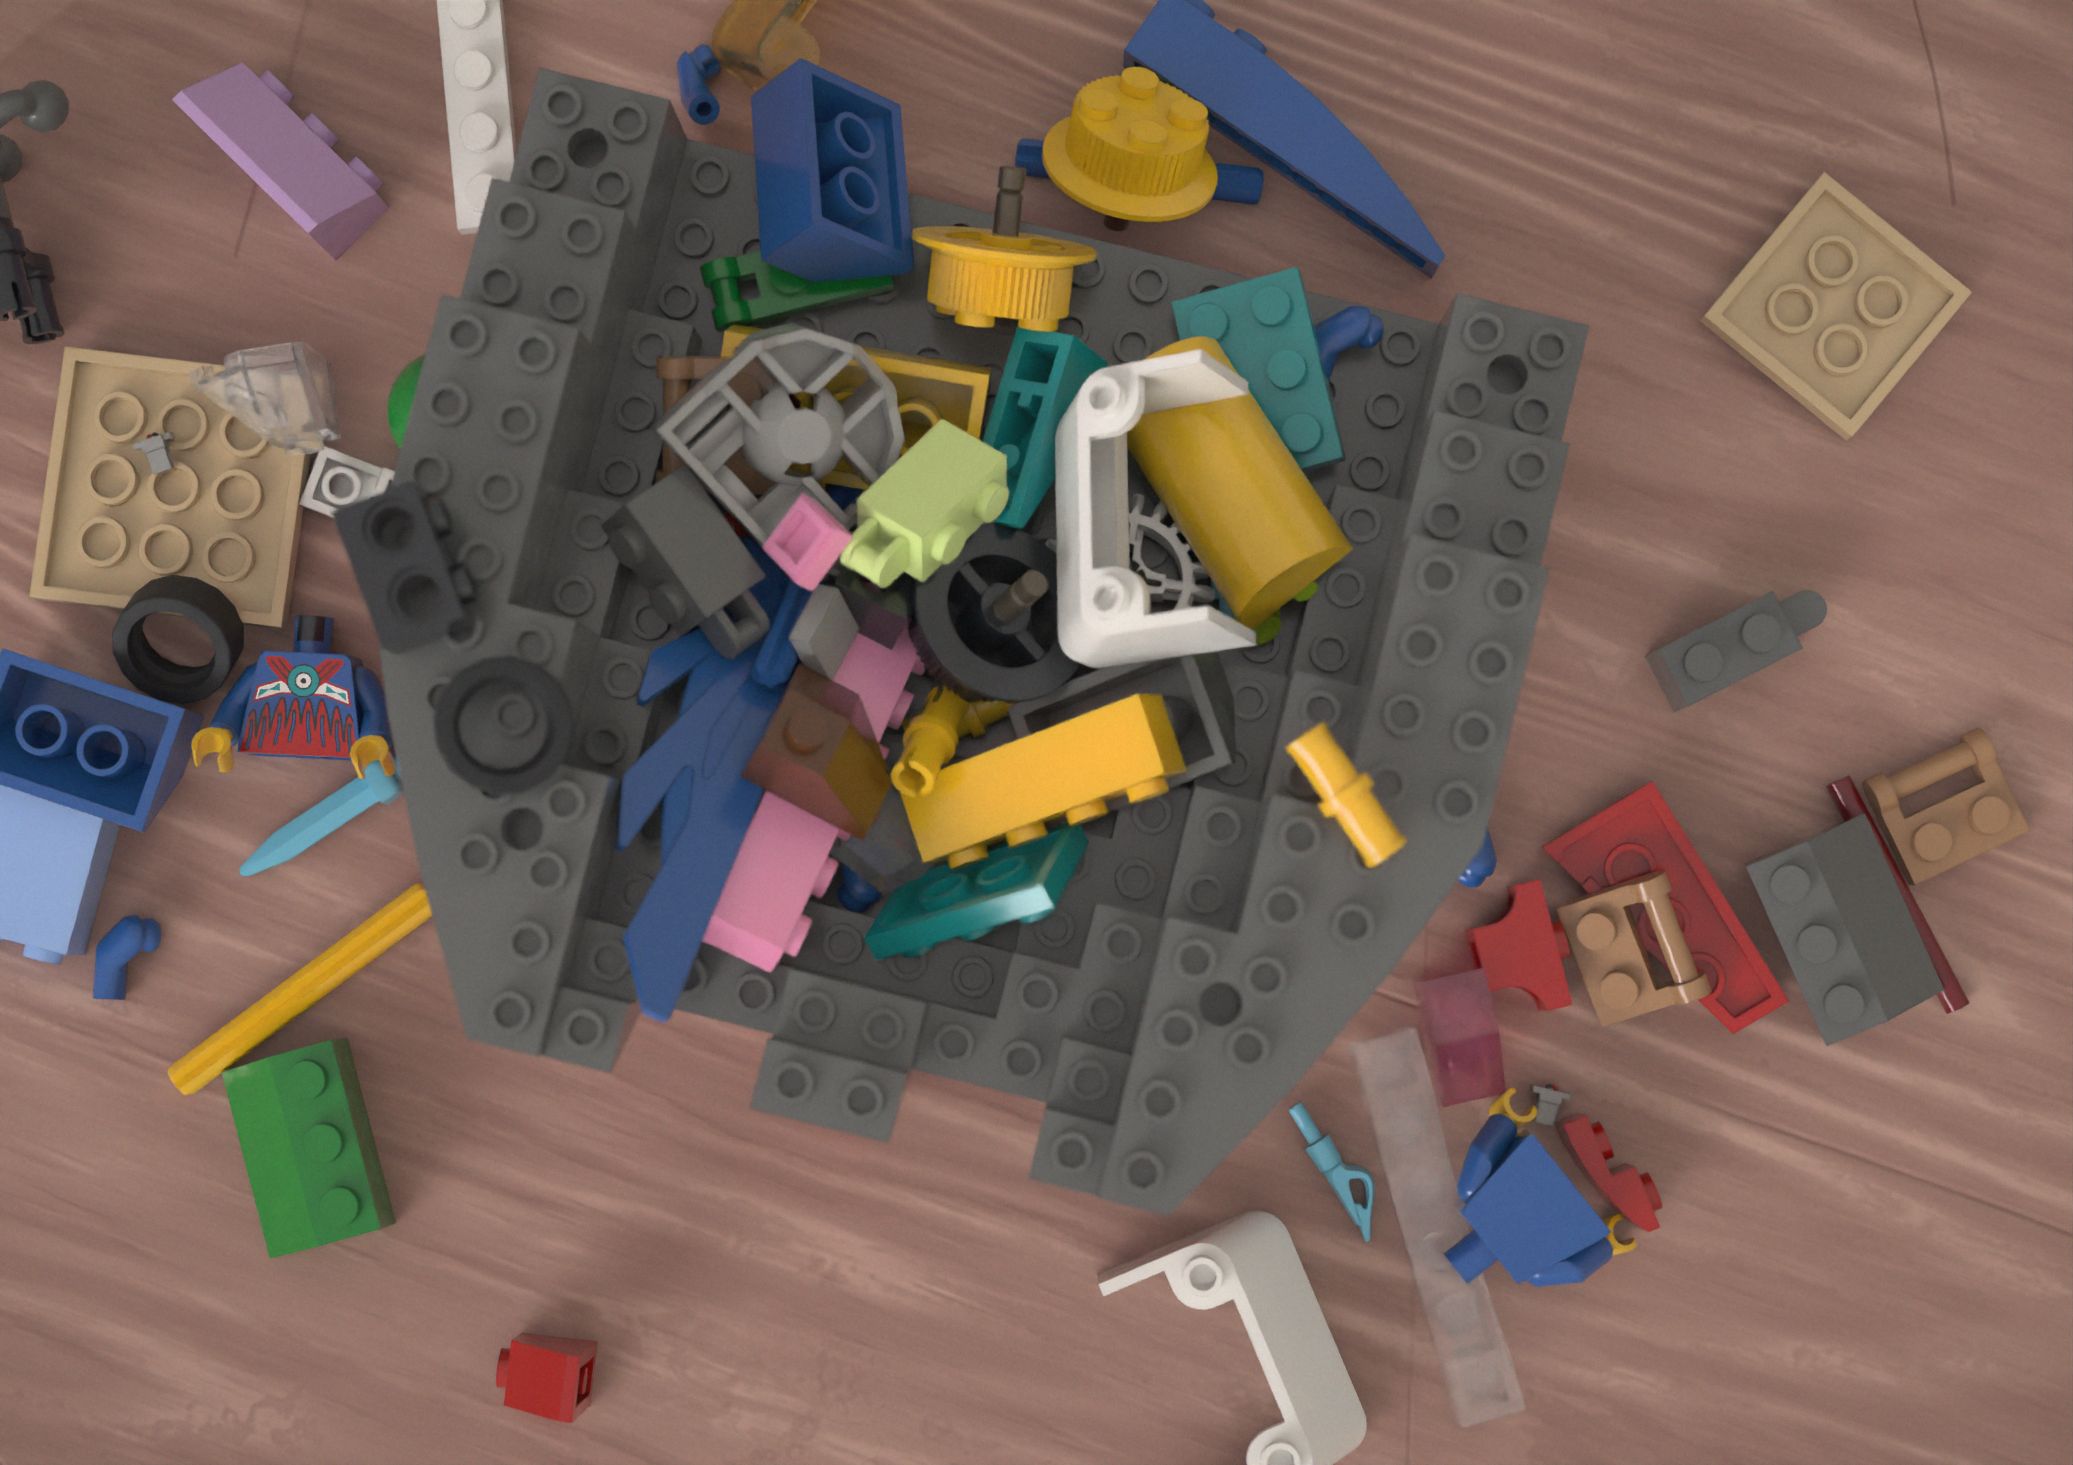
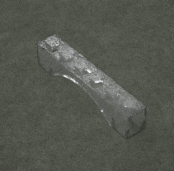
M1407 1026L1347 1043L1346 1045L1453 1417L1462 1427H1467L1526 1410L1508 1345L1498 1321L1483 1273L1467 1284L1443 1254L1470 1233L1466 1219L1455 1207L1460 1197L1443 1135L1434 1089L1415 1027Z

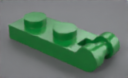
M761 251L739 257L718 258L700 266L704 287L712 288L716 307L711 310L715 329L718 332H724L733 324L749 327L894 290L891 275L811 282L761 261ZM757 279L761 298L749 301L742 300L737 283Z

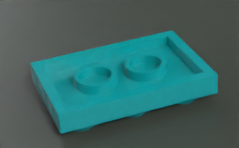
M1298 267L1171 302L1180 341L1192 337H1209L1218 342L1239 376L1248 381L1249 391L1302 472L1347 460L1302 271Z
M1069 823L1049 828L1047 829V837L1015 848H1010L1008 841L987 847L989 858L963 868L951 870L947 860L904 873L864 937L875 960L900 953L905 958H911L927 952L938 942L960 936L964 941L973 940L987 934L996 925L1018 918L1022 923H1031L1044 918L1057 907V901L1069 879L1074 875L1075 868L1089 844L1081 824L1069 826Z

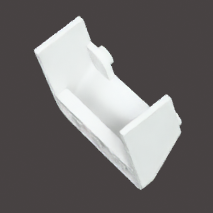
M1201 349L1106 367L1096 371L1085 381L1057 426L1055 433L1058 639L1062 650L1068 657L1088 667L1104 668L1256 645L1255 631L1209 606L1150 615V597L1147 585L1138 574L1130 570L1127 432L1134 427L1142 414L1248 395V381Z
M1264 1210L1243 1212L1097 1274L1098 1285L1103 1297L1165 1271L1176 1297L1191 1308L1210 1309L1234 1299L1284 1418V1421L1260 1431L1252 1439L1246 1454L1247 1465H1334L1354 1451L1363 1441L1367 1428L1366 1415L1285 1225L1272 1213Z

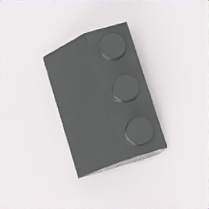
M1217 651L1104 667L1063 684L1045 697L1027 702H1019L1007 707L1019 740L1136 694H1161L1187 772L1166 779L1169 789L1236 763L1234 697ZM1127 794L1105 802L1108 813L1132 804ZM1067 817L1048 823L1049 828L1068 823Z
M1865 813L1744 863L1826 1046L1887 1022L1944 991Z

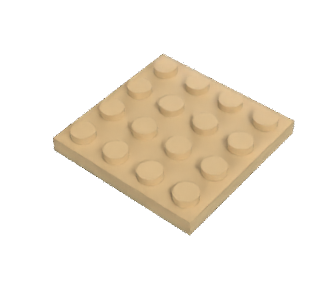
M65 347L29 597L37 600L123 610L134 593L149 581L170 575L198 578L218 588L236 607L243 624L287 630L304 509L299 503L308 480L321 380L316 376ZM153 432H157L159 435L173 432L175 439L169 440L168 443L175 469L157 475L153 474L147 455L143 453L142 449L134 450L133 444L147 439V435ZM160 611V612L153 613V614H161V615H170V616L185 617L184 615H182V614H180V613H172V612H165V611Z

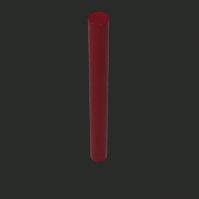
M1850 775L1827 785L1826 787L1844 821L1865 813L1942 983L1944 991L1936 995L1946 1014L1968 1005L1970 1002Z

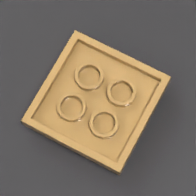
M1823 172L1699 321L1847 441L1854 436L1971 295L1972 291L1827 173Z

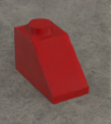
M521 1333L511 1340L510 1349H501L497 1364L496 1386L506 1388L504 1406L559 1422L573 1423L591 1404L598 1341Z

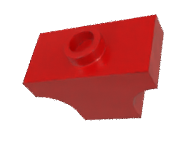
M1540 879L1507 886V902L1499 917L1486 925L1465 930L1481 992H1492L1508 987H1517L1528 993L1535 1001L1538 1010L1550 1011L1573 1005L1561 959L1570 957L1567 937L1560 920L1551 922Z

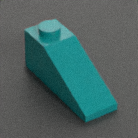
M1021 327L1016 329L982 441L1007 456L1006 487L1009 490V496L1001 514L991 522L993 524L1020 529L1024 528L1056 478L1055 433L1061 418L1085 381L1096 371L1108 366L1107 361L1074 335L1035 331Z

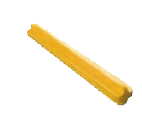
M417 883L411 886L169 1066L167 1072L175 1087L184 1095L194 1094L432 917L424 884Z

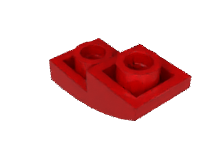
M1575 1113L1555 1121V1127L1574 1163L1603 1200L1616 1212L1622 1214L1625 1219L1644 1231L1651 1232L1660 1228L1654 1211L1662 1209V1202L1648 1172L1639 1175L1636 1167L1627 1163L1608 1169L1606 1160L1614 1158V1153L1601 1123L1598 1121L1590 1124L1587 1115Z

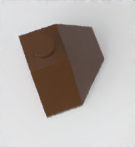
M798 663L740 777L863 841L892 784L890 771L860 695Z

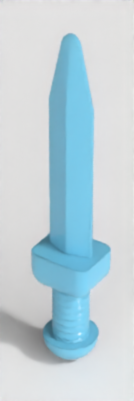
M393 757L396 765L395 774L386 776L380 760L371 762L365 768V779L357 777L274 832L240 867L239 873L247 877L287 862L378 801L389 805L400 798L404 791L397 757Z

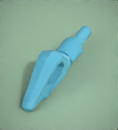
M1300 1101L1291 1106L1288 1111L1309 1143L1304 1149L1319 1171L1323 1172L1355 1225L1359 1226L1364 1241L1367 1243L1371 1240L1372 1207L1375 1196L1374 1178L1364 1167L1347 1165L1342 1162V1157L1329 1133L1322 1136L1305 1106ZM1353 1179H1360L1364 1183L1366 1194L1364 1206L1359 1202L1356 1203L1353 1199L1349 1183Z

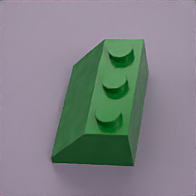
M348 1038L328 1040L222 1072L270 1258L326 1245L376 1231L396 1223Z

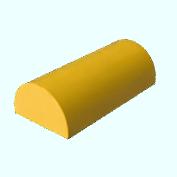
M1192 337L1175 342L1144 359L1147 360L1201 349L1238 374L1218 342L1209 337ZM1249 389L1248 395L1142 414L1134 427L1127 432V449L1237 621L1251 630L1353 550L1349 541Z

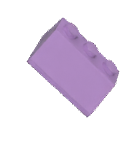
M241 62L181 90L172 100L335 260L389 208L375 192L383 185V182L356 156L346 164L331 149L339 139L314 114L310 113L302 121L287 106L295 96L269 70H266L258 78Z

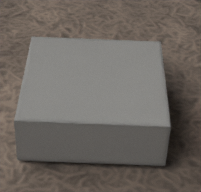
M818 584L789 635V640L803 665L831 680L835 677L859 631V626L838 588Z

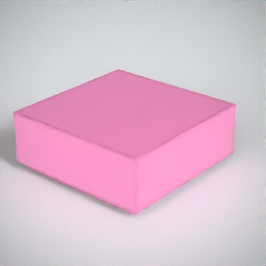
M802 493L762 548L798 585L813 592L853 536L817 500Z

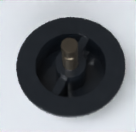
M983 523L966 540L962 551L954 561L949 564L942 563L923 583L917 579L915 580L913 614L910 616L912 620L908 626L910 640L914 644L913 647L917 649L916 655L920 656V662L924 663V669L929 670V675L934 676L935 681H939L941 686H946L948 691H953L961 699L972 703L981 700L984 703L987 700L990 702L994 700L1003 702L1036 700L1047 696L1061 687L1079 667V662L1071 659L1064 653L1058 639L1057 554L1032 535L1010 526Z

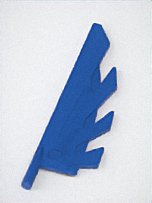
M744 537L741 542L766 576L750 587L749 590L765 611L771 625L791 577L776 565L752 538ZM725 606L722 607L723 611L734 625L736 623L735 619ZM701 628L656 648L649 656L636 699V704L643 707L690 673L677 721L623 775L619 788L616 849L620 852L626 850L664 797L662 814V867L623 938L642 1012L644 1015L660 1022H667L674 1012L765 790L740 776L798 663L803 664L798 656L791 675L781 690H771L766 685L757 684L752 679L751 670L766 636L748 647L734 659L723 657L714 648Z

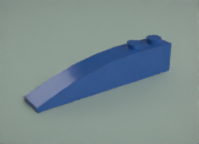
M1159 0L1124 49L1123 67H1142L1151 70L1158 76L1159 81H1162L1164 84L1169 83L1170 86H1174L1177 90H1182L1183 93L1188 94V97L1201 102L1208 110L1207 120H1209L1208 124L1210 127L1426 276L1432 278L1446 255L1407 197L1355 135L1316 96L1272 59L1265 55L1267 52L1266 47L1252 34L1239 28L1234 33L1213 20L1215 17L1214 11L1202 0Z

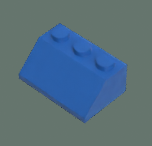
M802 58L798 59L751 96L761 261L811 282L906 274L914 268L900 104Z
M2 648L0 653V785L141 832H146L184 775L192 753V739L199 732L204 715Z

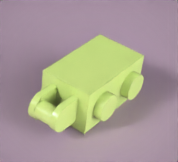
M941 419L857 499L858 529L852 534L853 538L842 551L841 563L849 569L855 570L869 578L871 582L881 588L889 586L903 571L923 583L942 563L949 564L954 561L962 551L966 540L984 522H993L1003 511L1009 496V490L1006 487L1007 456Z

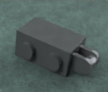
M686 464L626 503L600 525L609 537V545L616 558L623 565L633 570L648 591L650 603L656 614L663 621L671 624L680 637L699 625L711 644L723 657L734 659L768 634L771 628L768 616L749 590L750 587L766 576ZM725 606L736 621L734 625L722 607Z
M1810 590L1798 592L1779 602L1772 591L1657 649L1645 657L1673 711L1676 712L1803 649L1797 636L1817 627L1824 621L1827 614L1826 602L1820 594Z

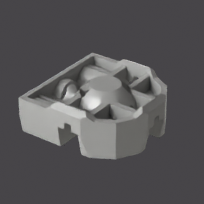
M794 323L751 333L733 351L734 355L729 360L722 362L713 371L711 370L651 426L650 429L684 465L686 464L700 483L761 548L802 493L817 500L848 531L858 521L857 502L855 504L850 503L842 511L816 481L831 472L842 458L860 479L868 485L861 493L863 494L897 462L905 439L897 405L895 386L861 346ZM753 359L774 384L766 388L769 393L761 401L755 399L751 406L748 407L727 382ZM854 359L857 364L866 370L870 378L840 405L839 401L823 386ZM802 391L813 393L815 396L813 410L803 407L794 409L787 394ZM737 450L740 451L748 466L768 480L776 482L759 500L723 464ZM792 462L801 464L811 463V471L809 473H805L797 468L787 469ZM762 548V550L775 562V564L778 565L777 562Z

